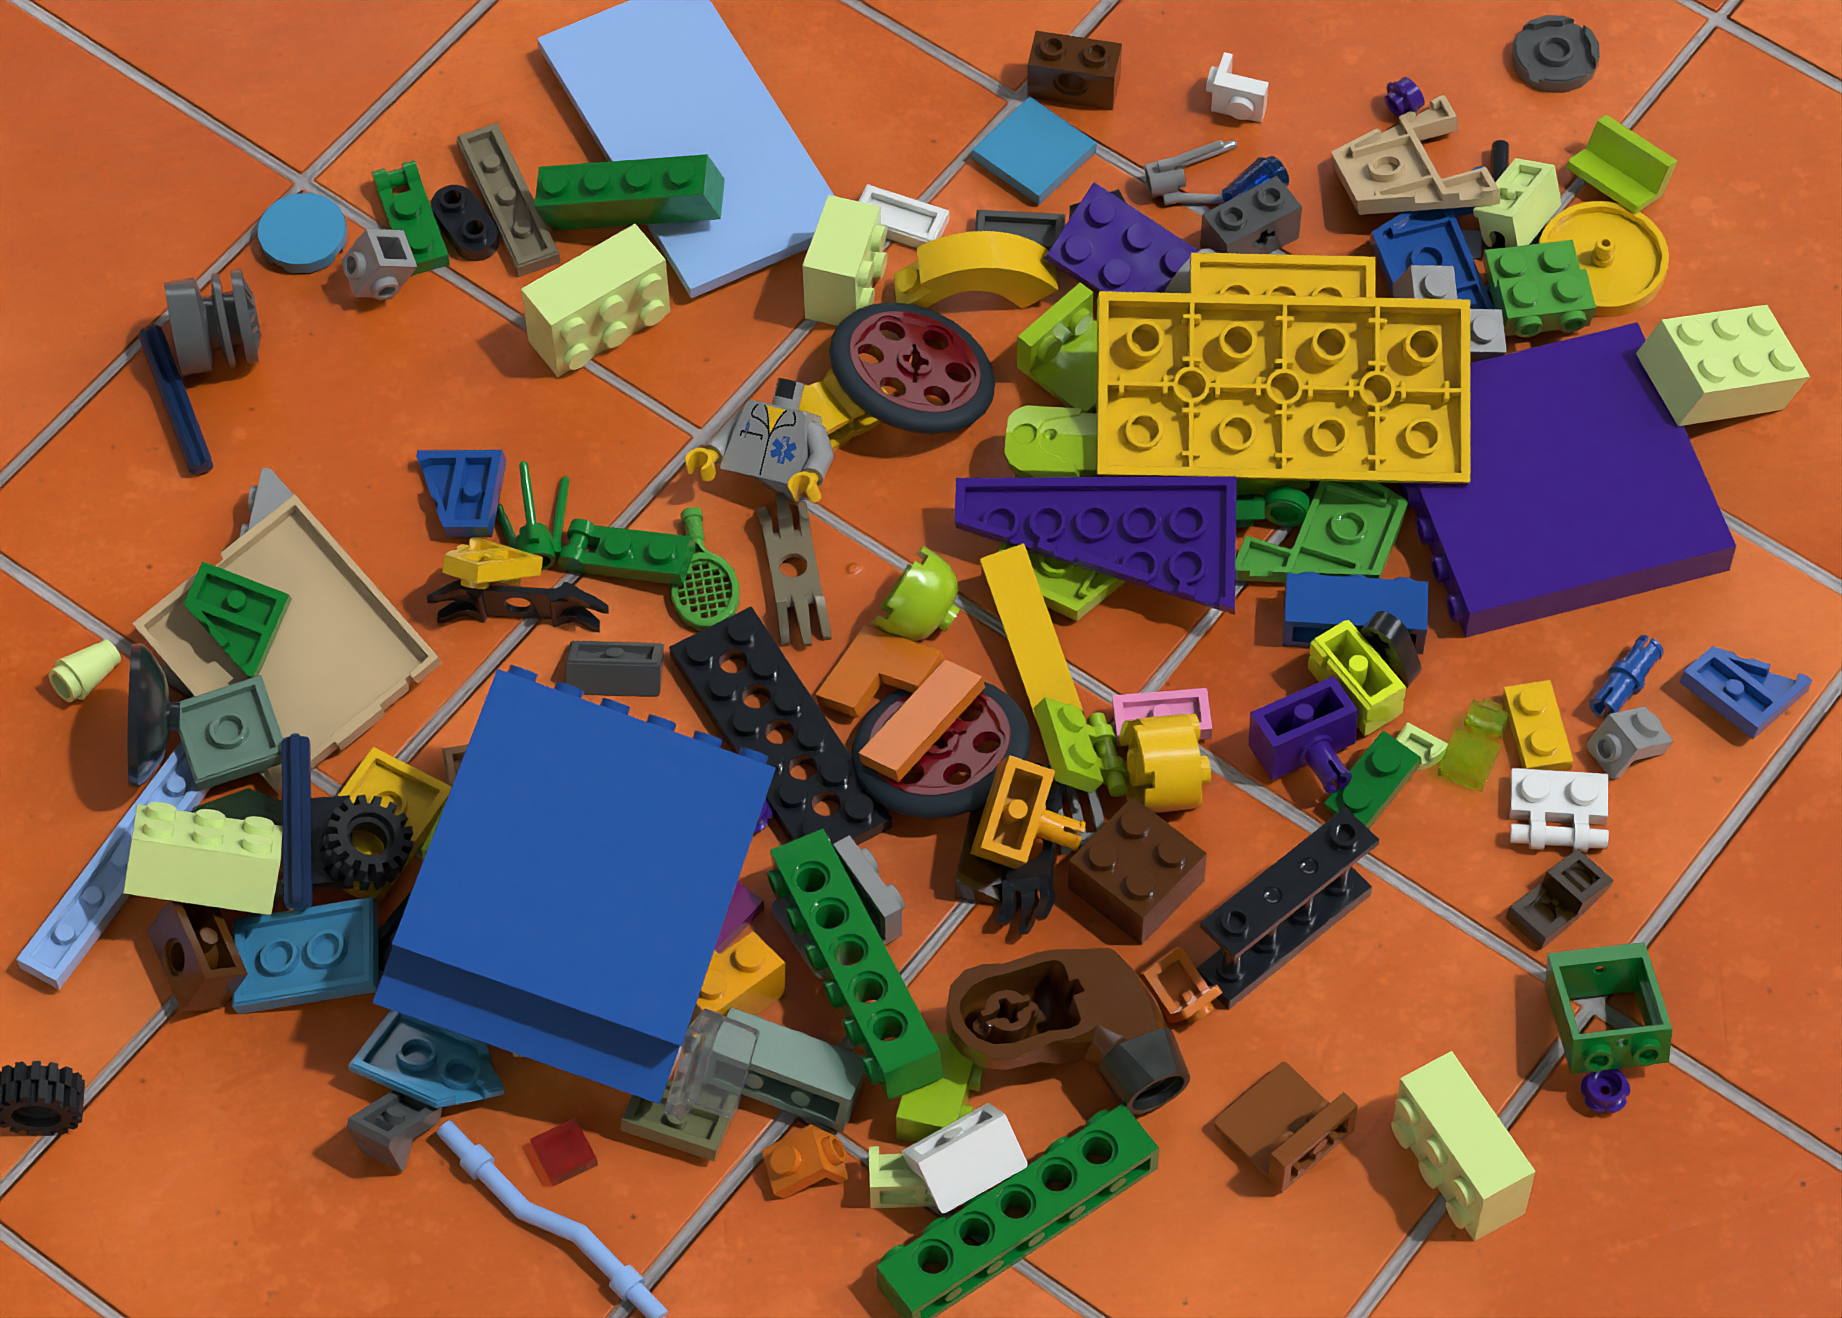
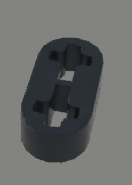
M1385 611L1375 612L1362 628L1361 634L1407 689L1422 670L1406 626L1394 615Z

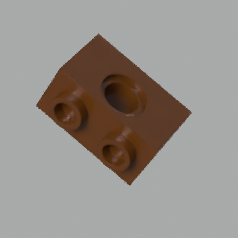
M1035 31L1028 61L1027 97L1113 110L1121 77L1122 43Z
M168 900L147 930L181 1012L223 1008L248 975L218 907Z

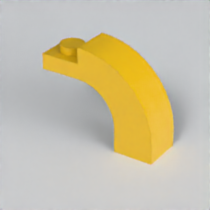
M973 231L952 234L917 247L918 261L893 274L896 303L913 304L927 308L957 293L987 291L999 294L1024 309L1058 291L1056 267L1044 259L1049 252L1048 249L1022 236L995 231Z

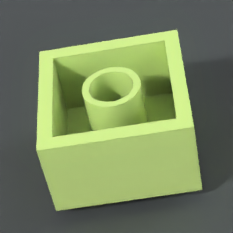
M828 195L802 265L805 319L838 326L841 321L856 310L874 303L875 288H872L875 278H883L888 254L882 252L887 235V226L881 225L880 206Z

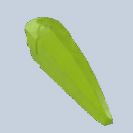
M1026 405L1014 410L1008 417L1005 456L1012 472L1029 478L1107 477L1097 476L1096 414L1087 413L1080 408ZM1236 479L1237 495L1263 494L1275 486H1289L1301 490L1310 488L1311 481Z

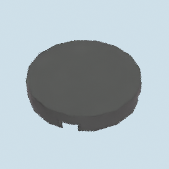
M1546 15L1529 21L1523 26V30L1516 35L1512 47V64L1519 77L1534 88L1546 92H1569L1581 88L1593 78L1600 58L1599 42L1592 30L1585 25L1582 28L1574 24V19L1566 16Z

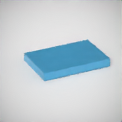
M374 897L307 907L303 911L289 910L272 913L271 915L265 914L235 919L233 941L248 975L232 995L233 1009L238 1014L376 992L378 989L379 904Z

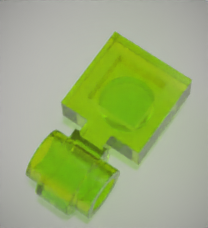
M1484 698L1482 702L1474 699L1464 721V726L1471 728V733L1456 728L1439 765L1438 776L1483 792L1501 748V744L1490 741L1491 737L1501 739L1508 723L1510 712L1502 710V704Z

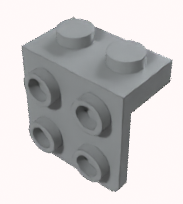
M850 835L834 843L833 848L884 945L902 936V910L905 909L903 899L894 885L889 884L886 886L878 876L879 868L871 852L865 847L860 850ZM785 897L775 900L772 904V915L812 973L819 979H825L823 971L814 972L804 950V945L808 944L804 934L796 936L789 924L785 908L790 906ZM831 926V927H828L827 929L835 928V927H837V926Z

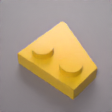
M473 537L470 539L469 545L461 544L456 547V550H451L444 554L442 573L461 578V585L469 588L485 589L489 587V582L493 581L516 585L521 583V578L541 575L543 557L479 537Z

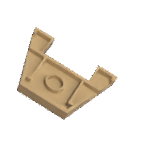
M1445 95L1431 100V108L1417 116L1416 112L1409 111L1399 117V125L1383 133L1376 128L1331 152L1333 167L1359 215L1488 206L1500 203L1499 188L1486 167L1442 179L1423 148L1421 140L1458 131L1457 115Z

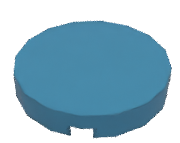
M296 193L278 199L265 210L258 223V241L266 260L271 264L274 262L282 266L284 271L290 273H312L326 268L333 263L335 256L340 252L341 248L343 252L347 244L348 229L340 207L329 198L314 193Z

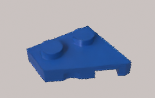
M417 450L416 457L424 473L426 484L447 537H492L507 461L503 451Z
M1712 646L1683 671L1679 682L1754 739L1808 692L1812 679L1798 673L1796 680L1768 672L1770 668L1768 663L1755 659H1743L1733 652Z

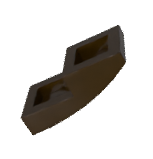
M1577 849L1548 870L1543 882L1511 905L1505 918L1538 948L1542 949L1584 914L1609 889L1614 880Z

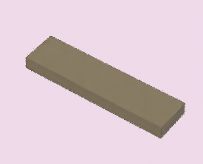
M498 123L456 136L459 151L491 219L497 226L498 234L518 276L521 277L561 263L557 247L542 216L534 207L535 201Z

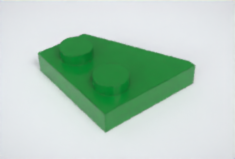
M202 561L184 601V605L250 679L259 676L292 598L287 593Z

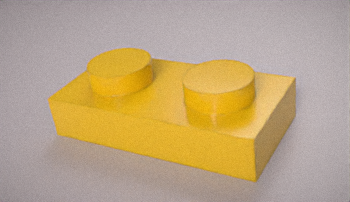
M1551 680L1504 687L1502 697L1522 769L1572 770L1573 757Z

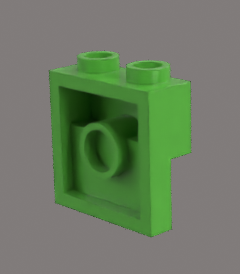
M1573 240L1485 250L1482 260L1494 308L1502 309L1505 336L1531 337L1540 332L1553 330L1574 332L1590 326L1596 305L1586 269L1580 270Z

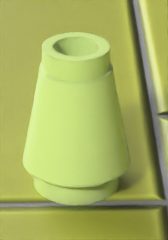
M104 639L99 643L56 660L54 668L48 673L50 683L57 694L65 701L83 700L121 662V656L117 648L109 640Z

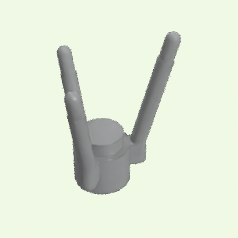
M1218 140L1172 158L1144 164L1146 182L1151 198L1162 196L1164 205L1167 206L1176 203L1223 204L1237 197L1221 194L1178 192V188L1186 187L1183 167L1235 149L1237 142L1231 140L1224 143L1222 140Z

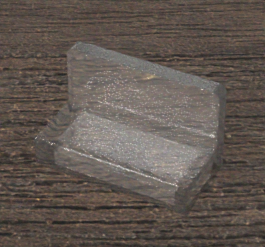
M705 1008L687 1029L664 1113L682 1121L692 1108L698 1105L725 1117L732 1118L737 1112L758 1041L759 1031L756 1028Z

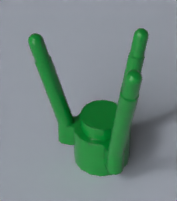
M521 461L519 469L526 525L520 528V534L516 537L504 507L500 503H498L496 515L509 547L543 557L541 570H545L554 565L555 557H559L562 549L561 537L570 480L567 476H563L560 480L551 533L547 530L546 525L536 521L529 466L526 461Z

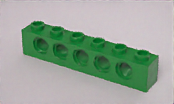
M824 829L771 849L770 855L773 870L767 872V877L772 891L777 899L785 897L790 907L785 908L789 924L796 936L804 934L808 944L804 945V950L813 971H823L827 981L823 982V987L830 1005L834 1010L842 1008L846 1016L845 1019H842V1024L852 1047L861 1045L866 1055L861 1060L872 1085L880 1083L888 1100H891L944 1078L940 1050ZM831 926H837V927H835V928L827 929L828 927H831ZM849 963H857L854 965L846 966V964ZM868 1000H877L872 1003H864ZM890 1037H895V1038H896V1039L891 1040V1041H883L884 1039L890 1038Z
M1123 1103L1110 1112L1102 1110L1096 1113L1087 1121L1083 1130L1071 1138L1063 1136L1055 1140L1047 1147L1044 1156L1030 1165L1027 1164L1025 1169L1003 1180V1183L991 1191H984L966 1201L962 1206V1210L947 1220L945 1217L934 1220L925 1227L921 1237L906 1247L901 1244L886 1252L876 1266L877 1287L901 1318L937 1317L1157 1170L1159 1158L1158 1145ZM1092 1154H1101L1109 1160L1103 1164H1092L1085 1158ZM1051 1181H1061L1068 1185V1188L1063 1191H1051L1045 1185ZM1010 1208H1021L1028 1214L1022 1218L1013 1219L1006 1216L1004 1212ZM969 1235H980L987 1241L979 1246H970L962 1240ZM929 1262H938L946 1267L943 1271L936 1274H930L921 1269L924 1264Z

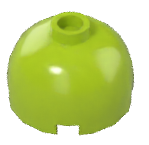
M924 545L916 553L917 556L923 559L921 563L915 560L912 566L910 564L906 566L882 603L880 609L883 611L889 610L886 617L878 615L872 621L873 625L884 632L914 642L926 639L937 627L946 632L960 611V608L953 604L958 592L955 573L944 559Z

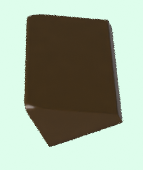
M985 805L974 811H970L956 876L955 897L1002 905L1001 881L1006 878V866L970 854Z

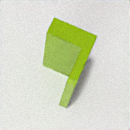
M1605 115L1597 120L1586 148L1568 160L1566 169L1633 213H1638L1663 196L1678 161L1616 120Z

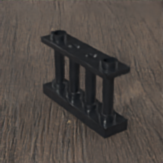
M1346 807L1200 922V928L1221 949L1196 969L1208 987L1218 985L1222 994L1216 998L1228 1010L1371 896L1372 886L1352 865L1379 845L1380 839Z

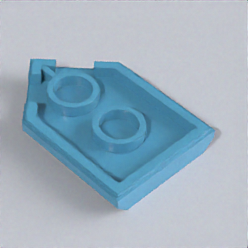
M393 1010L389 1011L348 1065L349 1071L434 1108L504 1095V1087L499 1075L494 1071L486 1043Z

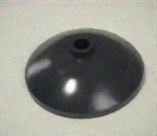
M132 643L128 697L129 788H139L148 781L163 760L168 746L169 732L179 731L180 702H170L169 685L165 672L151 651L143 644Z

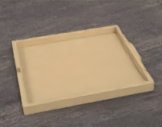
M295 494L220 553L223 560L216 564V567L287 593L292 598L259 675L262 676L282 737L286 738L293 733H299L300 736L309 738L311 742L312 769L337 748L342 751L386 715L384 710L409 691L408 685L413 681L419 683L442 664L435 652ZM197 572L132 623L194 697L249 679L184 605ZM282 764L259 771L260 775L278 796L281 795Z

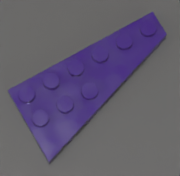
M1236 476L956 478L955 525L957 529L1012 546L1024 543L1028 551L1235 615Z

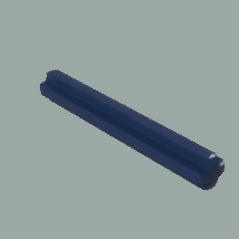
M157 324L143 327L139 332L140 342L189 472L197 476L203 472H209L213 468L212 458L163 329Z
M293 733L289 737L283 738L281 743L283 903L286 908L303 911L304 908L311 907L313 903L311 742L308 737L300 736L299 733Z

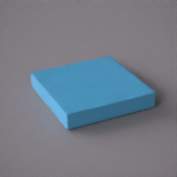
M1029 97L972 149V159L1040 205L1096 153L1097 142Z

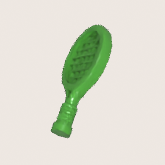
M690 507L684 509L680 513V517L685 528V535L692 536L696 546L687 572V576H692V579L685 580L684 589L680 590L678 588L682 585L670 584V598L675 613L684 624L697 631H702L736 614L740 604V585L735 571L724 558L705 548L703 543L705 537L702 527V511L700 508ZM699 566L700 570L693 571V568ZM702 566H709V569H702ZM719 571L720 575L713 576L712 572ZM710 573V576L704 577L703 574ZM701 574V578L694 579V575ZM728 578L729 581L723 582V579ZM721 579V583L714 584V580ZM706 581H711L712 584H710V585H705V582H706ZM702 582L703 586L696 587L695 583ZM693 584V587L687 588L686 585ZM725 586H731L732 589L725 590ZM722 587L723 591L716 592L715 588ZM713 589V592L706 593V590ZM704 590V594L697 595V591ZM689 592H694L695 595H693V596H688V593H689ZM685 593L686 597L679 598L678 594ZM726 594H732L731 598H726ZM717 596H724V599L717 600ZM708 597H714L715 600L708 601ZM705 598L706 602L699 603L698 599ZM696 600V603L689 604V601ZM687 601V605H682L681 602ZM725 603V607L719 608L718 604ZM716 604V608L709 609V605ZM700 607H707V610L700 611ZM697 608L698 611L691 612L690 609ZM710 613H717V615L711 617ZM708 614V618H701V615Z

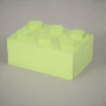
M636 224L521 289L528 341L557 377L570 370L583 367L592 357L608 348L621 345L630 335L646 326L657 324L665 315L671 312L666 259Z
M1767 305L1662 319L1636 352L1678 426L1783 410L1810 377Z
M150 802L147 806L137 804L123 894L271 915L281 862L282 826L274 825L271 820L263 817L252 816L245 818V820L226 818L223 813L211 809H201L196 811V813L176 810L175 806L164 802Z
M1451 1051L1400 1078L1393 1122L1391 1123L1393 1133L1400 1145L1405 1149L1410 1147L1420 1161L1418 1164L1419 1170L1425 1182L1432 1189L1437 1187L1447 1201L1446 1208L1453 1223L1459 1229L1465 1227L1472 1239L1476 1241L1524 1215L1536 1171L1454 1053Z

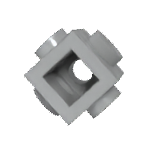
M365 229L341 259L344 273L349 280L354 296L370 297L378 300L393 298L418 267L404 230Z

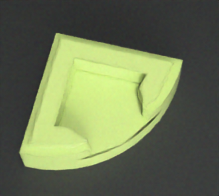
M1408 722L1396 738V740L1421 757L1422 764L1416 771L1435 765L1448 752V743Z

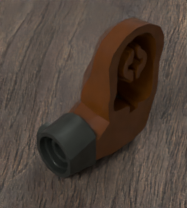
M1110 948L1054 949L1037 952L1003 964H982L964 970L950 985L945 1022L949 1040L961 1055L983 1068L1007 1070L1038 1062L1065 1064L1085 1058L1098 1066L1100 1076L1120 1103H1123L1132 1114L1146 1113L1165 1105L1184 1091L1190 1082V1074L1173 1032L1167 1028L1156 999L1136 971L1116 951Z

